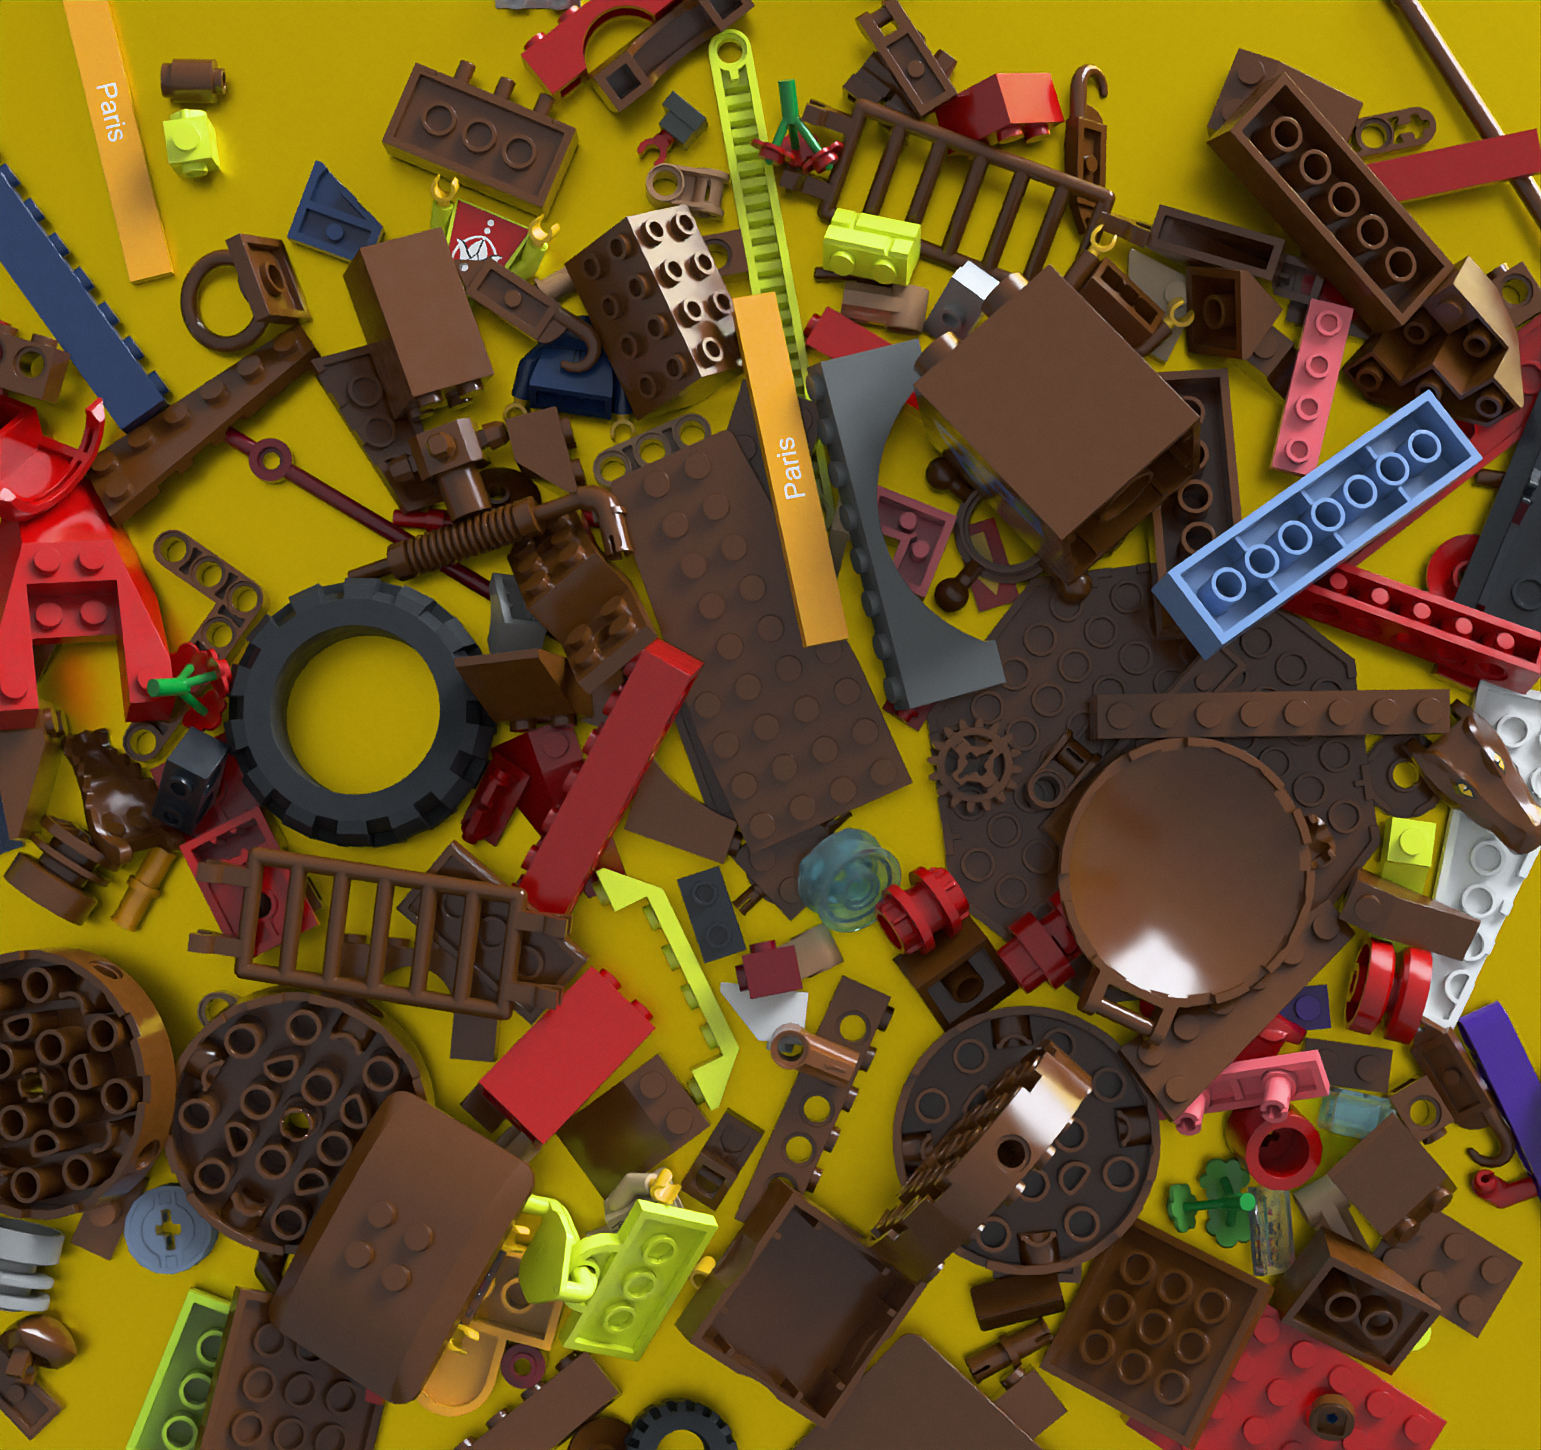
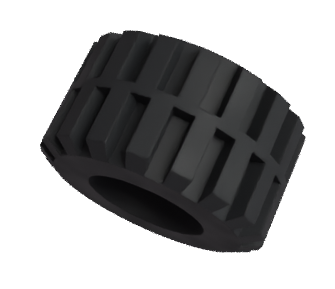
M668 1398L661 1400V1403L658 1405H649L644 1409L645 1413L640 1418L636 1416L632 1421L633 1427L630 1433L625 1434L623 1440L625 1450H656L660 1441L669 1433L676 1430H688L700 1438L704 1450H738L736 1441L732 1439L730 1434L732 1431L728 1424L720 1418L721 1416L707 1406L686 1398H679V1400Z

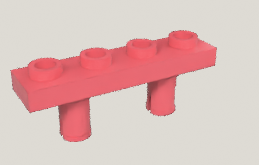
M1313 298L1309 300L1269 466L1270 470L1304 477L1316 469L1354 308Z
M1318 1049L1232 1062L1174 1121V1124H1177V1131L1183 1135L1192 1136L1201 1131L1203 1114L1261 1106L1260 1110L1263 1112L1262 1116L1266 1121L1280 1123L1288 1117L1290 1101L1328 1096L1330 1083ZM1156 1105L1158 1119H1167Z

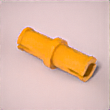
M160 846L149 849L136 875H130L126 882L129 887L117 910L110 918L114 923L127 930L136 932L137 926L153 898L158 899L161 893L159 886L173 860L176 859L177 854L175 852L168 853Z

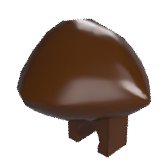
M44 1313L30 1314L15 1321L0 1336V1342L10 1358L5 1374L15 1377L14 1382L21 1385L33 1387L40 1366L59 1370L70 1364L77 1355L76 1344L63 1323Z

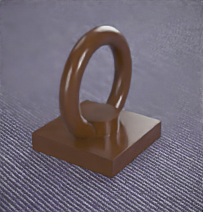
M239 233L225 240L228 249L210 252L197 260L188 271L181 288L180 309L186 328L198 343L209 350L219 353H234L250 347L264 334L269 323L295 325L299 322L301 325L312 319L285 246L280 239ZM225 266L236 268L239 288L253 313V318L247 327L231 336L218 335L209 330L200 317L197 304L198 292L203 280L213 270Z

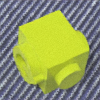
M183 109L171 114L168 121H163L168 162L178 176L195 178L205 176L209 171L221 170L215 128L205 111Z

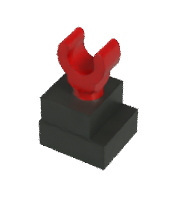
M674 91L662 103L667 114L658 123L661 132L657 133L653 138L645 139L637 148L640 157L650 148H656L660 151V156L654 162V166L667 162V152L674 142L686 151L708 127L706 117Z

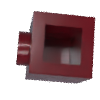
M775 940L749 945L751 954L742 955L743 964L735 966L740 992L749 990L750 999L803 989L794 945L777 948Z

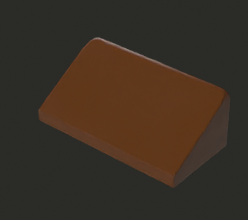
M1057 1272L1044 1275H1016L973 1286L970 1289L976 1317L983 1332L1066 1310Z

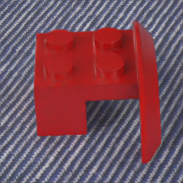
M3 394L0 396V518L11 522H25L40 516L66 497L83 479L97 456L104 434L105 414L102 398L98 397L85 409V430L81 444L76 449L43 436L36 407Z

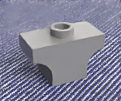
M968 260L951 277L926 319L923 330L936 339L947 332H953L963 341L971 334L985 315L981 311V306L989 293L1000 282Z

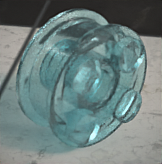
M846 828L830 835L821 841L801 861L799 866L798 891L801 900L810 910L818 913L819 918L828 928L837 932H854L875 922V905L883 900L882 890L891 884H896L900 887L901 868L895 856L888 850L881 848L874 836L861 829Z

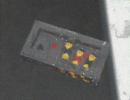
M1262 1185L1246 1187V1193L1252 1194L1256 1200L1255 1207L1248 1211L1254 1276H1270L1286 1273L1295 1261L1289 1190H1270Z

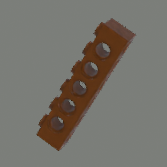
M844 975L841 976L815 1035L860 1053L850 1082L844 1090L800 1071L798 1072L734 1219L745 1223L768 1191L769 1183L777 1177H784L790 1180L794 1189L801 1194H804L805 1191L813 1194L823 1172V1169L816 1166L823 1150L829 1153L832 1152L841 1131L840 1128L834 1126L841 1110L849 1113L858 1094L859 1088L852 1086L859 1070L868 1071L877 1048L870 1046L876 1030L885 1032L895 1008L888 1005L891 999L890 996ZM849 1015H857L865 1023V1032L857 1040H847L840 1032L842 1020ZM813 1096H821L829 1103V1113L822 1120H811L804 1113L806 1101ZM797 1136L806 1138L812 1146L810 1155L801 1161L791 1159L786 1153L788 1141Z

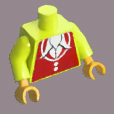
M438 174L430 185V193L435 199L432 203L430 229L442 227L453 260L486 261L490 257L525 281L535 275L547 251V242L556 237L560 232L559 224H554L548 234H546L540 227L544 214L532 220L529 227H526L458 197L454 204L451 200L459 191L460 181L455 177L451 183V191H444L439 185L441 174ZM466 265L461 267V271H466L468 269V266ZM461 279L464 290H466V287ZM467 298L472 309L474 301Z

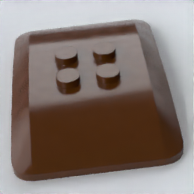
M398 1091L388 1095L343 1166L280 1282L269 1307V1318L272 1325L279 1332L386 1401L393 1404H408L414 1401L423 1390L533 1192L535 1174L531 1166L521 1158L413 1093Z

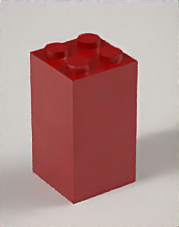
M591 966L564 993L562 1004L557 1005L555 1010L549 1009L477 1084L476 1090L518 1131H522L538 1150L544 1146L655 1030V1027L650 1023L654 1018L650 1011L636 999L631 1003L627 1001L618 991L622 987L621 984L604 968L598 972Z

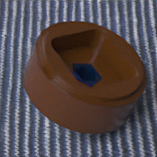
M1326 1394L1318 1397L1310 1407L1309 1425L1315 1435L1327 1441H1339L1347 1438L1355 1426V1410L1353 1405L1346 1398L1336 1394Z

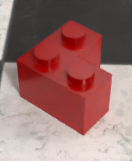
M995 73L958 93L956 99L935 111L940 127L991 146L997 143H1010L1020 138H1025L1026 143L1037 142L1051 135L1050 129L1065 122L1050 73ZM948 149L947 152L948 156L965 155L952 149ZM966 155L967 160H973V157Z

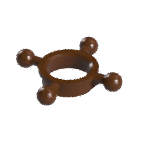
M937 457L928 464L925 473L928 484L938 491L949 490L962 501L956 514L954 535L958 551L966 566L955 578H946L936 586L934 599L939 608L946 612H957L964 608L969 599L968 589L979 576L995 583L1017 584L1031 580L1045 571L1057 581L1058 591L1065 600L1080 602L1089 596L1092 590V579L1087 572L1068 587L1037 554L1015 565H999L982 557L971 542L970 522L976 508L985 499L960 477V473L945 457Z

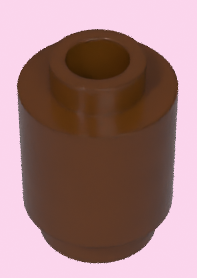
M173 59L172 63H163L161 67L162 95L164 98H173L174 102L217 103L219 94H225L226 92L225 69L218 68L216 59Z

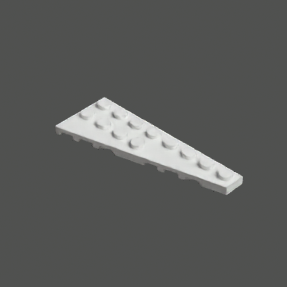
M1479 680L1473 695L1471 709L1487 720L1501 737L1532 798L1541 807V692L1530 689L1526 695H1522ZM1451 807L1432 899L1481 920V924L1463 961L1431 952L1433 959L1432 977L1423 1016L1445 1029L1451 1026L1454 1030L1475 986L1474 982L1487 955H1490L1493 949L1494 940L1505 917L1509 915L1514 905L1513 901L1523 880L1527 878L1541 846L1528 854L1514 855L1493 832L1483 829L1469 820L1463 812Z

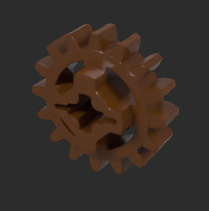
M978 717L974 727L969 728L963 718L958 721V732L955 733L947 726L942 730L947 739L945 743L938 740L932 742L931 745L935 750L939 751L938 756L927 758L926 763L937 767V771L929 775L928 780H940L942 786L938 789L936 795L940 797L949 793L952 796L949 805L951 808H954L960 801L966 802L965 808L967 813L973 812L975 803H980L983 810L987 812L991 810L990 799L995 798L1001 804L1007 801L1005 794L1002 792L1004 788L1014 791L1017 789L1018 785L1010 777L1011 774L1022 773L1023 768L1013 765L1012 759L1022 753L1020 749L1009 750L1007 744L1014 737L1011 733L1002 738L997 735L999 723L995 722L988 730L983 728V718ZM979 736L991 742L985 747L971 746L964 738ZM949 749H951L956 757L955 771L947 776L945 760ZM990 752L991 755L984 760L985 763L981 766L984 772L982 776L973 772L970 775L966 774L961 779L958 778V775L964 771L968 764L965 758L966 755L969 754L975 759ZM1001 754L1004 769L1002 777L998 781L997 777L993 774L994 759ZM964 783L977 784L985 793L972 795L958 790V788Z

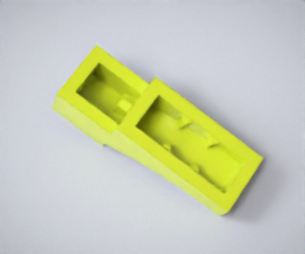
M1396 817L1386 818L1381 861L1377 862L1376 875L1423 895L1428 869L1431 867L1436 823ZM1368 932L1367 937L1392 942L1396 953H1399L1405 946H1409Z

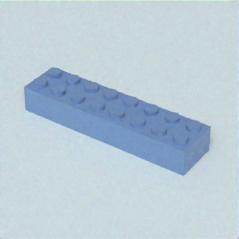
M1428 389L1168 571L1152 587L1151 591L1206 661L1458 481L1476 466L1483 457Z

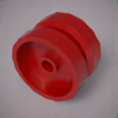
M1366 937L1357 954L1347 989L1344 1006V1028L1370 1035L1380 1025L1383 1039L1409 1045L1420 1026L1426 1007L1432 977L1433 959L1431 952L1405 946L1396 956L1392 942Z

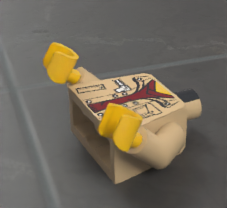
M666 1167L659 1168L652 1173L626 1174L604 1201L607 1225L587 1232V1237L599 1233H618L637 1199L684 1209L678 1196L682 1186L680 1184L673 1185L671 1180L673 1174ZM705 1256L696 1264L688 1278L695 1289L698 1290L715 1267L716 1262L714 1258Z

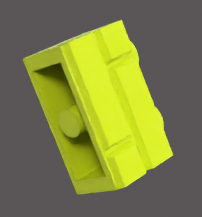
M837 208L823 240V269L833 271L842 276L852 275L875 280L881 284H896L907 287L920 256L921 225Z

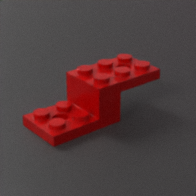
M225 732L214 737L227 744ZM230 754L228 755L221 779V793L191 836L182 832L186 843L180 845L179 848L195 880L198 863H206L207 859L247 866L248 853L254 847L281 851L289 848L272 813L266 807L259 805L241 781L244 776L235 757ZM166 762L150 770L158 788ZM269 866L264 868L262 892L268 895L272 906L267 916L258 918L253 959L281 945L290 870ZM196 881L221 932L226 935L238 936L244 887ZM306 895L300 935L321 925Z

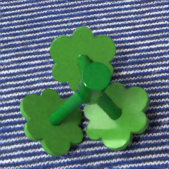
M1214 1158L1207 1162L1205 1166L1206 1173L1200 1176L1199 1183L1205 1189L1208 1200L1197 1201L1196 1197L1191 1194L1190 1186L1187 1183L1181 1185L1173 1184L1170 1187L1167 1212L1170 1219L1174 1221V1226L1179 1233H1185L1188 1229H1194L1197 1212L1209 1210L1208 1217L1210 1221L1206 1225V1231L1209 1235L1216 1236V1241L1221 1247L1232 1248L1237 1242L1247 1243L1250 1241V1230L1256 1225V1216L1251 1211L1256 1205V1200L1252 1194L1241 1193L1240 1189L1249 1184L1250 1175L1246 1169L1241 1168L1238 1159L1230 1158L1225 1162L1223 1159Z

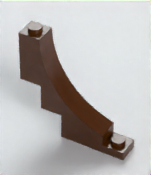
M624 666L591 693L593 718L577 720L597 727L602 721L606 722L608 716L604 715L602 710L614 689L618 690L621 683L626 684L625 675L622 674ZM655 756L636 792L624 827L625 830L721 864L726 863L728 855L734 858L737 857L743 840L742 833L737 831L739 826L736 819L715 811L695 798L665 770Z

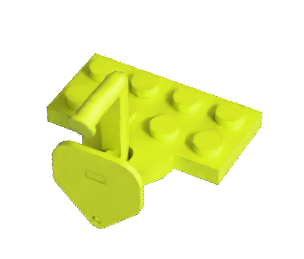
M531 1194L521 1213L540 1216L542 1223L522 1256L519 1266V1283L528 1303L540 1304L564 1301L570 1309H573L558 1334L562 1347L639 1362L719 1226L713 1215L637 1199L618 1233H599L580 1240L568 1210L559 1201Z

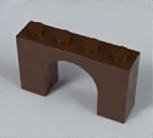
M345 933L339 977L365 980L370 945L366 944L367 935ZM388 938L383 979L399 968L412 965L414 948L410 947V939ZM433 941L429 971L436 974L446 984L450 993L453 994L457 961ZM473 975L470 997L496 1001L497 995ZM454 1013L450 1059L484 1062L497 1061L501 1020Z

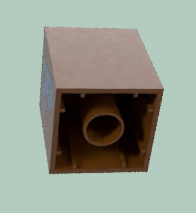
M1049 264L1030 282L1020 272L1013 273L1002 280L989 293L981 306V311L988 319L963 341L953 332H947L934 340L921 353L914 364L913 369L921 378L913 384L927 439L1069 587L1200 470V416Z

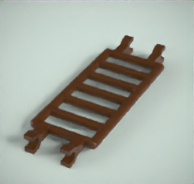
M811 98L810 102L806 104L801 120L842 133L841 142L844 148L836 154L839 160L833 165L828 179L813 173L805 174L801 167H791L788 165L784 169L779 186L804 192L820 198L817 215L821 220L831 223L834 213L838 208L836 206L867 118L892 128L862 213L879 216L908 133L933 143L904 220L905 222L922 224L948 149L973 157L942 245L940 246L921 239L920 257L955 270H958L959 267L962 268L969 260L999 282L1013 274L998 268V264L1030 179L1055 189L1022 274L1029 282L1043 270L1071 194L1096 203L1075 259L1082 249L1088 250L1091 245V233L1098 225L1103 224V227L1095 236L1098 244L1105 231L1113 235L1116 234L1118 237L1142 248H1145L1152 227L1151 224L1130 219L1111 212L1116 196L1109 189L864 98L855 101L851 114L834 109L821 101ZM989 164H992L1014 174L982 261L957 251Z
M254 847L249 851L247 866L207 859L206 863H198L196 881L243 886L244 891L238 936L199 929L197 933L192 932L189 934L187 951L235 957L234 974L240 979L502 1021L512 1017L514 1002L533 1004L553 1010L557 1009V1005L562 1004L564 986L517 981L523 931L566 938V935H570L572 932L574 916L526 910L528 894L523 888L262 847ZM265 866L290 870L278 967L253 963ZM308 873L334 877L322 974L296 970ZM351 879L377 883L365 980L339 977ZM395 886L421 890L409 988L383 984ZM439 893L465 897L453 994L426 990ZM483 900L509 904L496 1001L470 997Z

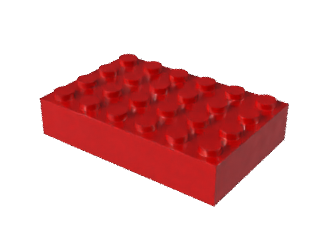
M1267 1304L1194 1450H1430L1447 1421L1338 1349L1281 1322L1278 1310ZM1326 1394H1336L1346 1398L1353 1405L1355 1410V1426L1347 1438L1339 1441H1327L1315 1435L1309 1425L1310 1407L1318 1397ZM1124 1413L1120 1415L1125 1425L1163 1450H1191ZM1327 1414V1416L1334 1419L1336 1414Z

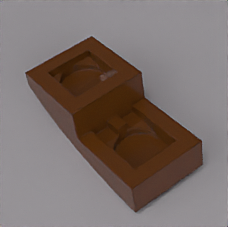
M727 1108L680 1184L682 1188L680 1190L713 1211H716L765 1131L730 1108Z

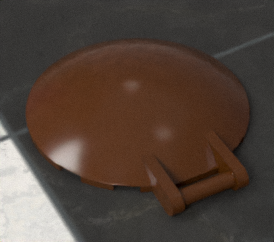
M1185 737L1158 740L1141 745L1111 762L1098 773L1081 794L1066 824L1058 862V886L1067 924L1081 951L1093 965L1078 999L1077 1009L1090 1016L1094 1013L1143 1035L1145 1042L1157 1047L1164 1041L1178 1007L1188 1008L1213 1003L1219 1004L1234 999L1250 991L1249 988L1267 974H1272L1287 958L1305 927L1314 895L1315 871L1311 869L1309 848L1312 840L1300 808H1296L1289 794L1283 788L1285 784L1269 767L1257 758L1237 747L1212 739ZM1110 984L1154 1005L1150 1018L1103 997L1108 985Z

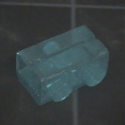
M1330 1086L1329 1095L1323 1096L1321 1099L1317 1123L1320 1129L1364 1139L1392 1112L1396 1115V1110L1391 1109L1392 1104H1390L1389 1099Z

